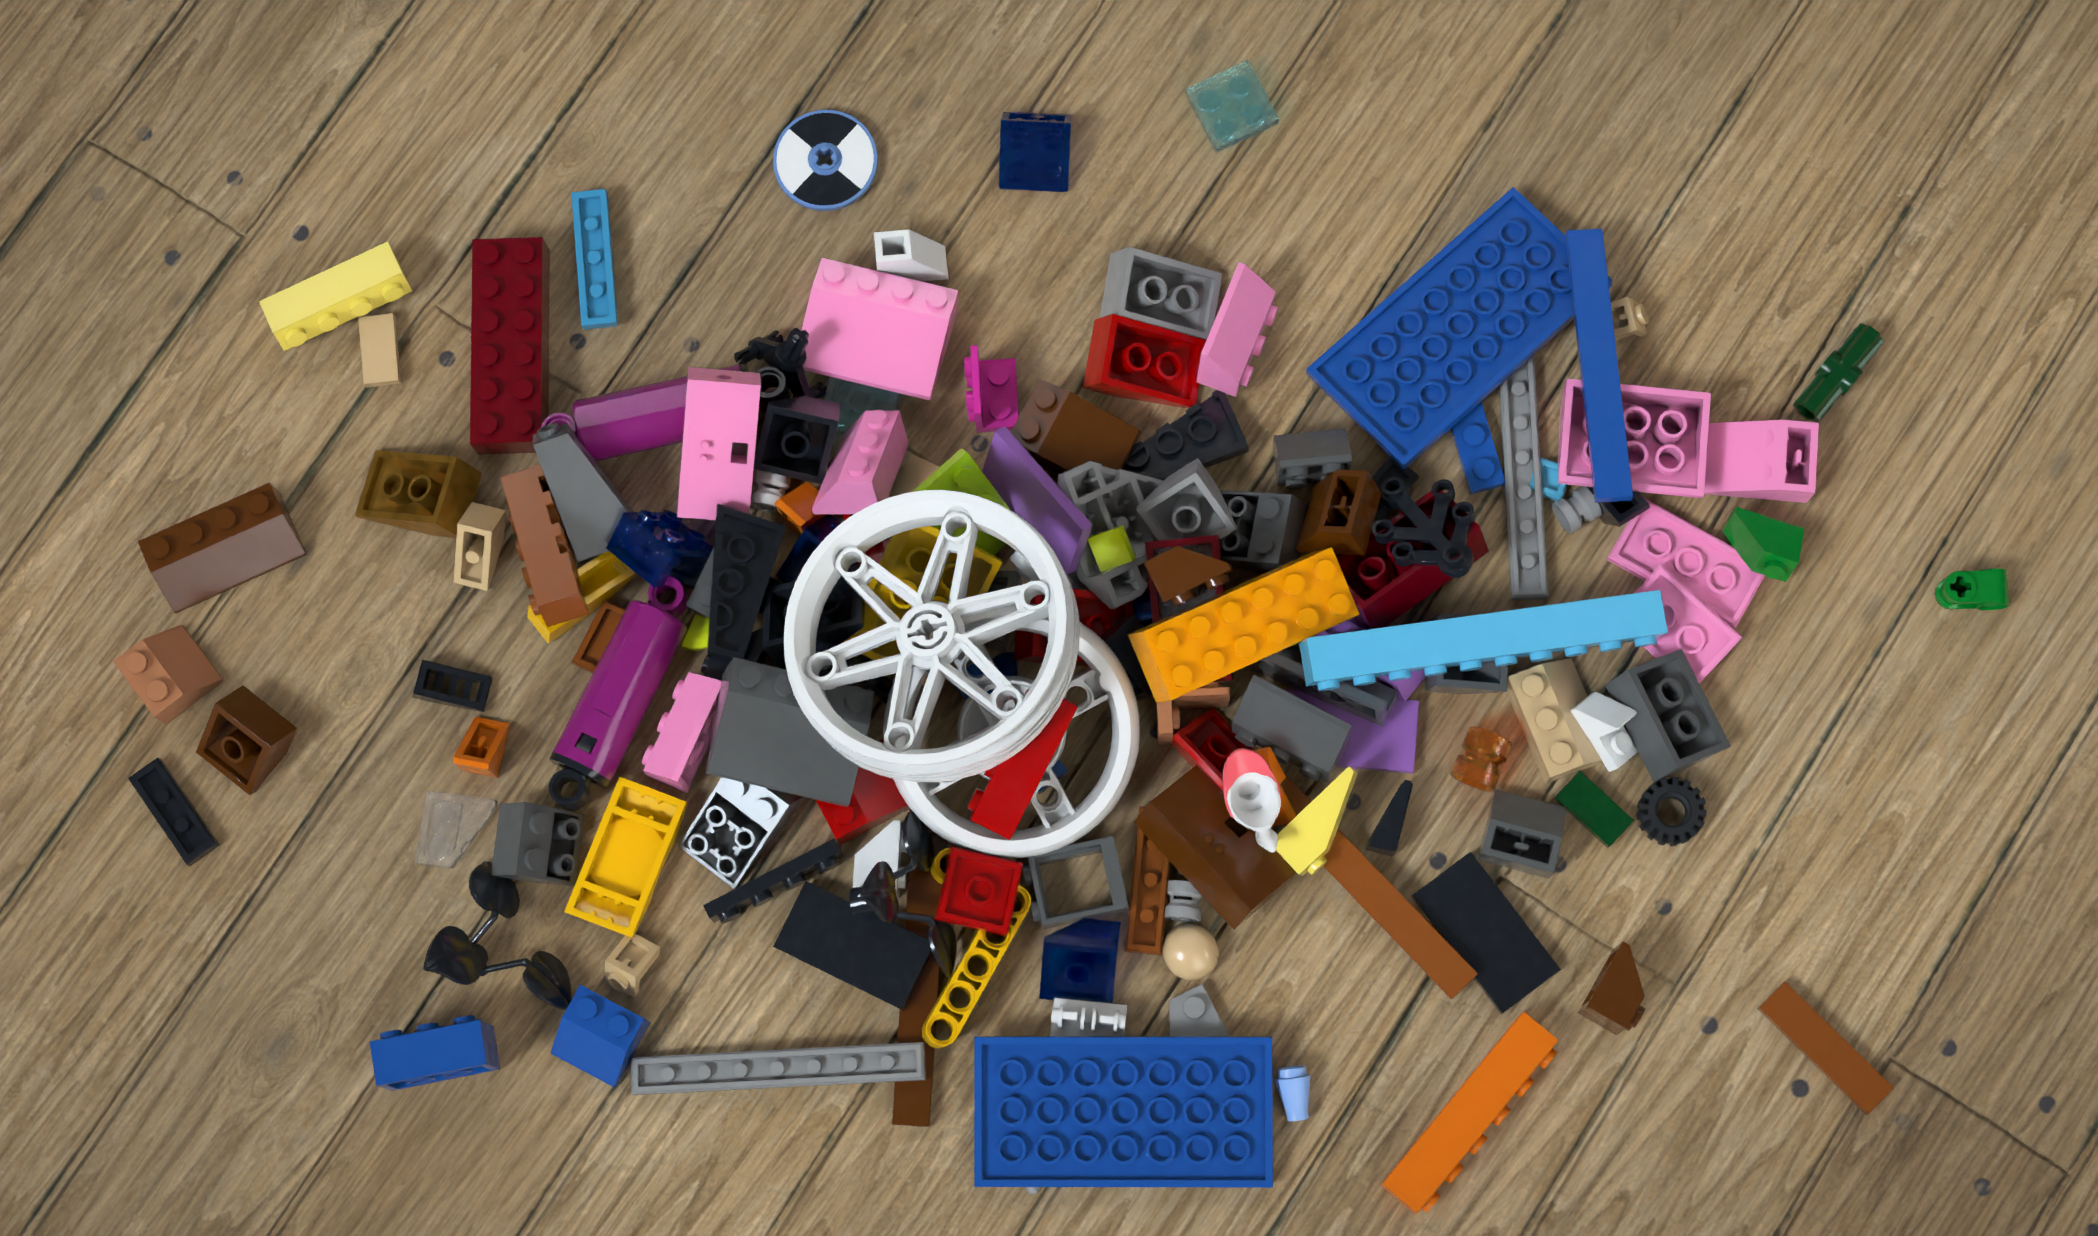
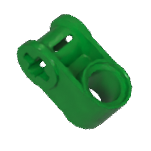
M1993 568L1978 571H1955L1937 584L1934 593L1935 599L1940 606L1949 610H1999L2008 608L2010 603L2007 570ZM1955 590H1960L1961 595L1958 596V593Z

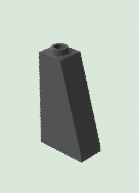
M551 423L537 430L538 433L533 435V446L577 562L646 539L642 521L568 424L558 426L557 423Z

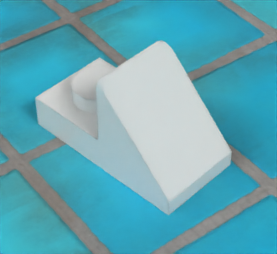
M1594 692L1570 710L1609 772L1618 769L1638 752L1633 740L1623 726L1637 714L1634 709L1598 692Z

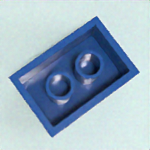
M475 1015L454 1018L453 1025L439 1026L438 1023L422 1024L416 1026L417 1032L402 1033V1030L380 1033V1040L370 1041L376 1086L391 1091L501 1070L494 1026L482 1021V1019H475Z

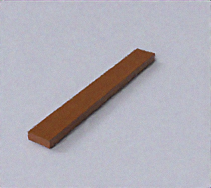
M1286 775V778L1280 785L1297 816L1312 801ZM1337 829L1330 851L1324 855L1328 860L1323 865L1324 868L1446 995L1453 999L1478 975L1476 970L1366 856Z

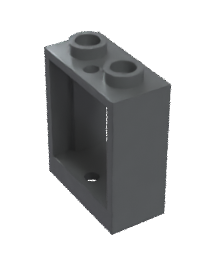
M1114 836L1066 845L1058 850L1042 855L1028 857L1029 863L1023 864L1026 886L1034 885L1036 899L1031 900L1030 905L1034 922L1041 921L1043 930L1129 912ZM1102 853L1112 903L1049 916L1039 866Z

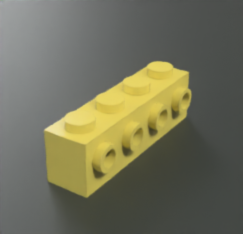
M385 242L259 302L274 336L283 350L286 351L292 347L300 346L305 341L324 332L332 331L339 325L356 317L364 316L371 310L388 302L396 301L403 295L412 292V289L390 244Z

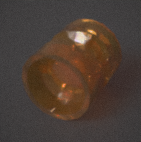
M1470 726L1462 743L1465 753L1458 754L1450 775L1473 788L1494 792L1502 773L1498 765L1506 763L1513 745L1512 742L1490 730Z

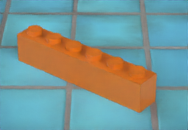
M1523 1011L1380 1186L1414 1215L1421 1209L1427 1213L1440 1198V1195L1436 1192L1438 1187L1444 1180L1451 1184L1464 1168L1459 1162L1469 1151L1474 1155L1488 1139L1483 1134L1491 1123L1498 1126L1511 1111L1506 1104L1514 1094L1521 1098L1533 1084L1534 1080L1529 1076L1539 1065L1545 1069L1558 1052L1553 1047L1558 1042V1039Z

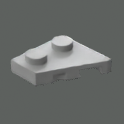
M1203 984L1169 1000L1170 1036H1229Z

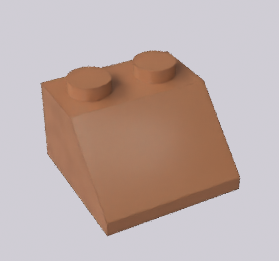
M183 625L140 640L113 661L151 714L165 724H168L224 681Z

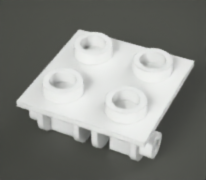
M1054 998L1050 1036H1124L1127 1005Z

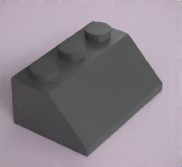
M1682 649L1628 669L1605 684L1613 700L1637 712L1633 718L1625 723V726L1653 782L1681 772L1731 747Z
M1253 675L1232 722V732L1236 734L1235 738L1249 747L1258 745L1262 748L1270 746L1279 763L1287 764V762H1290L1300 767V772L1309 779L1319 781L1321 778L1329 782L1349 745L1352 725L1256 675Z

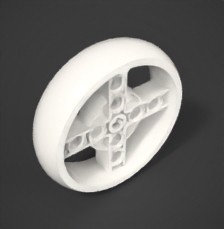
M1015 604L961 618L964 621L967 632L1017 611ZM1049 616L1016 630L1028 631L1048 637ZM1079 622L1078 656L1090 668L1071 678L1068 690L1073 686H1081L1087 692L1085 701L1078 704L1073 718L1105 700H1108L1112 718L1111 749L1105 769L1098 783L1090 794L1074 808L1052 769L1065 746L1066 730L1031 798V802L1044 825L1015 830L1011 840H1008L979 824L959 816L936 797L935 793L960 779L944 782H911L893 779L899 793L909 808L928 828L943 839L960 848L995 857L1022 858L1042 855L1069 845L1089 833L1101 823L1122 797L1135 768L1139 751L1140 716L1137 700L1130 679L1115 653L1095 632ZM932 631L931 633H929V634H930V639L933 638V632H934V631ZM985 645L978 646L977 648L996 667ZM962 651L954 660L958 670L986 692L995 689L996 686L984 673L979 676L969 674L966 669L969 658ZM914 667L904 719L912 720L917 696L930 670ZM1004 676L1023 696L1034 682V680L1025 677ZM895 678L888 694L885 708L884 734L888 723ZM969 696L959 714L957 724L958 740L947 746L969 740L987 731L1001 720ZM1008 700L1003 705L1002 711H1012L1016 707L1018 700ZM903 735L898 738L895 747L905 746L910 740V735ZM985 771L979 773V775L989 780V777L984 775ZM1046 785L1054 787L1058 792L1056 799L1048 804L1040 802L1037 798L1038 790Z

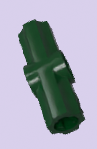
M1860 323L1846 338L1838 351L1834 350L1814 374L1816 377L1793 404L1801 416L1818 423L1834 405L1833 403L1838 397L1845 395L1863 373V367L1885 342L1877 330Z

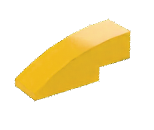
M620 548L602 553L577 569L589 614L600 607L604 599L608 600L638 574V570ZM529 605L527 618L549 644L589 614L547 627L542 615L535 616L531 605Z

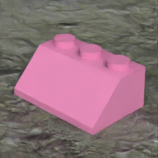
M1239 262L1201 352L1196 381L1235 397L1241 385L1247 387L1254 370V367L1249 365L1253 355L1260 356L1266 341V337L1261 334L1265 325L1272 326L1279 308L1273 305L1276 292L1246 264Z
M899 410L865 411L840 438L813 504V514H855L889 497L909 444Z
M688 672L685 681L682 679L678 681L672 695V699L675 700L670 713L665 712L662 715L657 727V732H660L655 746L651 744L648 746L642 759V764L645 765L643 771L648 777L688 793L711 743L722 681Z

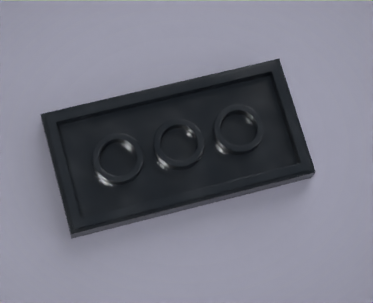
M1471 852L1411 896L1436 930L1476 970L1478 975L1474 980L1500 1014L1504 1013L1561 970Z
M805 881L773 946L903 1011L933 953L929 940L894 923L887 925L875 914L856 917L851 910L850 902Z

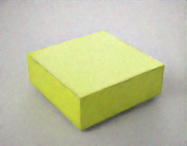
M1123 525L1088 538L1100 572L1136 559Z

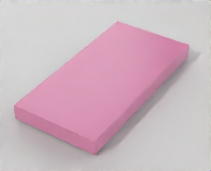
M1644 498L1649 503L1650 508L1628 521L1607 561L1643 581H1646L1661 564L1732 629H1735L1765 575L1751 571L1733 546Z

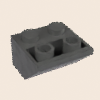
M1345 428L1274 435L1272 445L1277 486L1285 485L1287 489H1300L1306 487L1309 482H1320L1328 474L1336 470H1350L1352 454Z
M1495 789L1477 860L1549 879L1555 870L1563 838L1567 808Z
M528 802L500 804L491 876L521 882L575 886L585 814Z

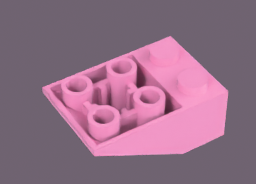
M1793 420L1709 423L1704 494L1807 503L1815 494L1819 423Z

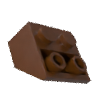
M1336 470L1328 474L1327 477L1313 487L1296 547L1299 553H1311L1332 547L1335 554L1365 555L1382 494L1368 471Z
M1179 546L1144 562L1163 602L1168 604L1173 602L1177 607L1196 598L1197 596L1194 591L1205 585L1208 589L1212 590L1230 581L1227 574L1234 571L1231 564Z

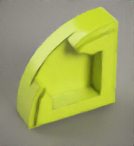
M695 614L683 641V649L700 651L707 648L708 618Z

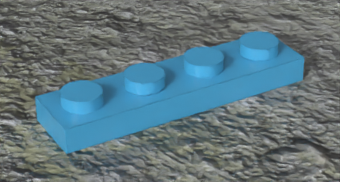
M606 189L571 192L581 326L583 330L619 326L608 192Z

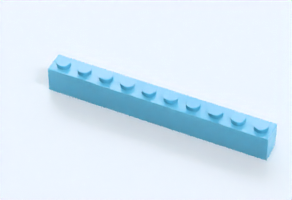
M1656 590L1309 637L1300 642L1299 646L1306 687L1317 685L1318 691H1326L1340 688L1339 682L1353 680L1354 686H1362L1376 683L1375 677L1389 675V681H1399L1411 678V672L1424 670L1425 676H1435L1447 673L1446 667L1460 666V671H1471L1482 668L1481 662L1495 661L1496 667L1516 664L1518 657L1530 656L1531 662L1553 658L1552 653L1565 651L1566 657L1587 654V648L1600 646L1601 652L1622 649V643L1635 642V647H1645L1657 644L1656 638L1667 634L1668 630L1661 591Z

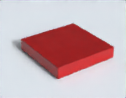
M951 847L934 920L1007 936L1023 863Z

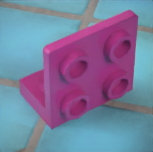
M971 345V356L964 357L967 388L973 389V391H966L969 422L976 423L977 433L995 432V430L1004 426L1009 431H1012L1019 418L1016 359L980 360L978 345Z

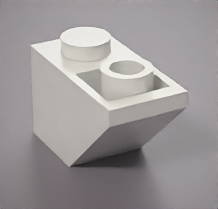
M909 229L874 232L877 271L917 281L948 279L944 245Z
M893 820L855 854L853 888L864 884L868 874L878 862H887L893 873L903 868L901 867L902 852L907 853L904 845L903 824L901 821ZM907 874L895 879L897 898H899V889H906Z

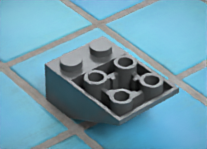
M1220 490L1237 526L1236 530L1220 539L1222 561L1231 564L1234 568L1267 573L1300 558L1301 553L1296 550L1308 508L1306 504L1292 494Z
M721 777L678 846L733 889H736L788 823L804 797Z

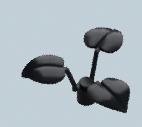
M909 809L910 812L907 813L903 824V840L906 851L911 857L910 863L893 873L887 862H878L868 874L864 884L850 890V907L856 917L877 914L887 925L893 924L897 918L926 922L930 926L928 939L933 955L946 978H951L957 957V939L952 924L934 920L935 918L929 915L899 911L895 879L915 870L918 866L922 872L929 871L934 858V845L929 828Z
M483 861L470 874L469 890L475 902L482 909L491 911L489 919L471 940L460 928L455 926L442 928L430 943L423 970L440 974L459 984L470 985L476 982L479 976L483 977L490 972L523 966L526 967L523 972V981L527 988L545 1003L558 1009L566 1010L572 1000L570 978L563 963L554 955L545 951H538L532 955L531 961L523 958L490 966L486 965L488 953L482 945L477 944L478 941L498 919L499 914L509 919L514 917L518 912L520 899L514 882L511 879L491 876L492 863Z

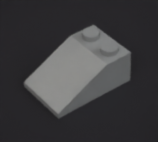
M1126 247L1110 254L1100 318L1115 314L1207 340L1215 321L1222 273L1136 248Z

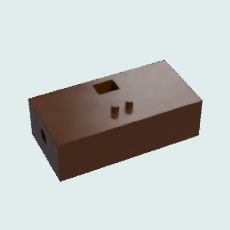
M1197 765L1150 801L1134 821L1141 831L1234 930L1275 896L1296 873L1277 851L1271 853L1258 845L1255 837L1256 831L1239 824L1230 816L1225 804L1224 793Z

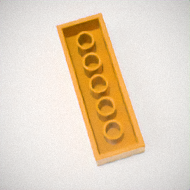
M1330 547L1311 552L1130 633L1128 637L1157 703L1174 700L1360 614L1333 548Z

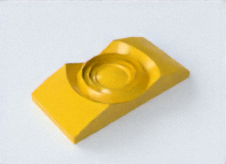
M619 776L564 912L633 938L650 905L663 865L674 846L687 802Z

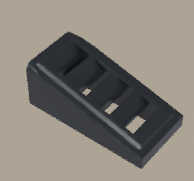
M422 659L412 698L484 712L493 677ZM430 673L437 675L433 691L426 689ZM444 676L451 677L447 694L440 693ZM458 679L466 680L461 698L454 696ZM473 682L480 683L475 701L468 700Z
M1404 780L1399 786L1369 838L1366 850L1391 857L1395 855L1413 787L1412 781Z

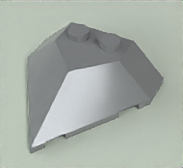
M1088 461L1059 474L1057 485L1092 524L1089 537L1121 525L1124 526L1136 559L1100 572L1087 540L1077 570L1075 571L1078 579L1110 609H1115L1142 596L1148 585L1146 583L1148 570L1144 564L1147 561L1145 542L1158 541V539L1136 508L1163 480L1122 469L1107 468L1100 463Z

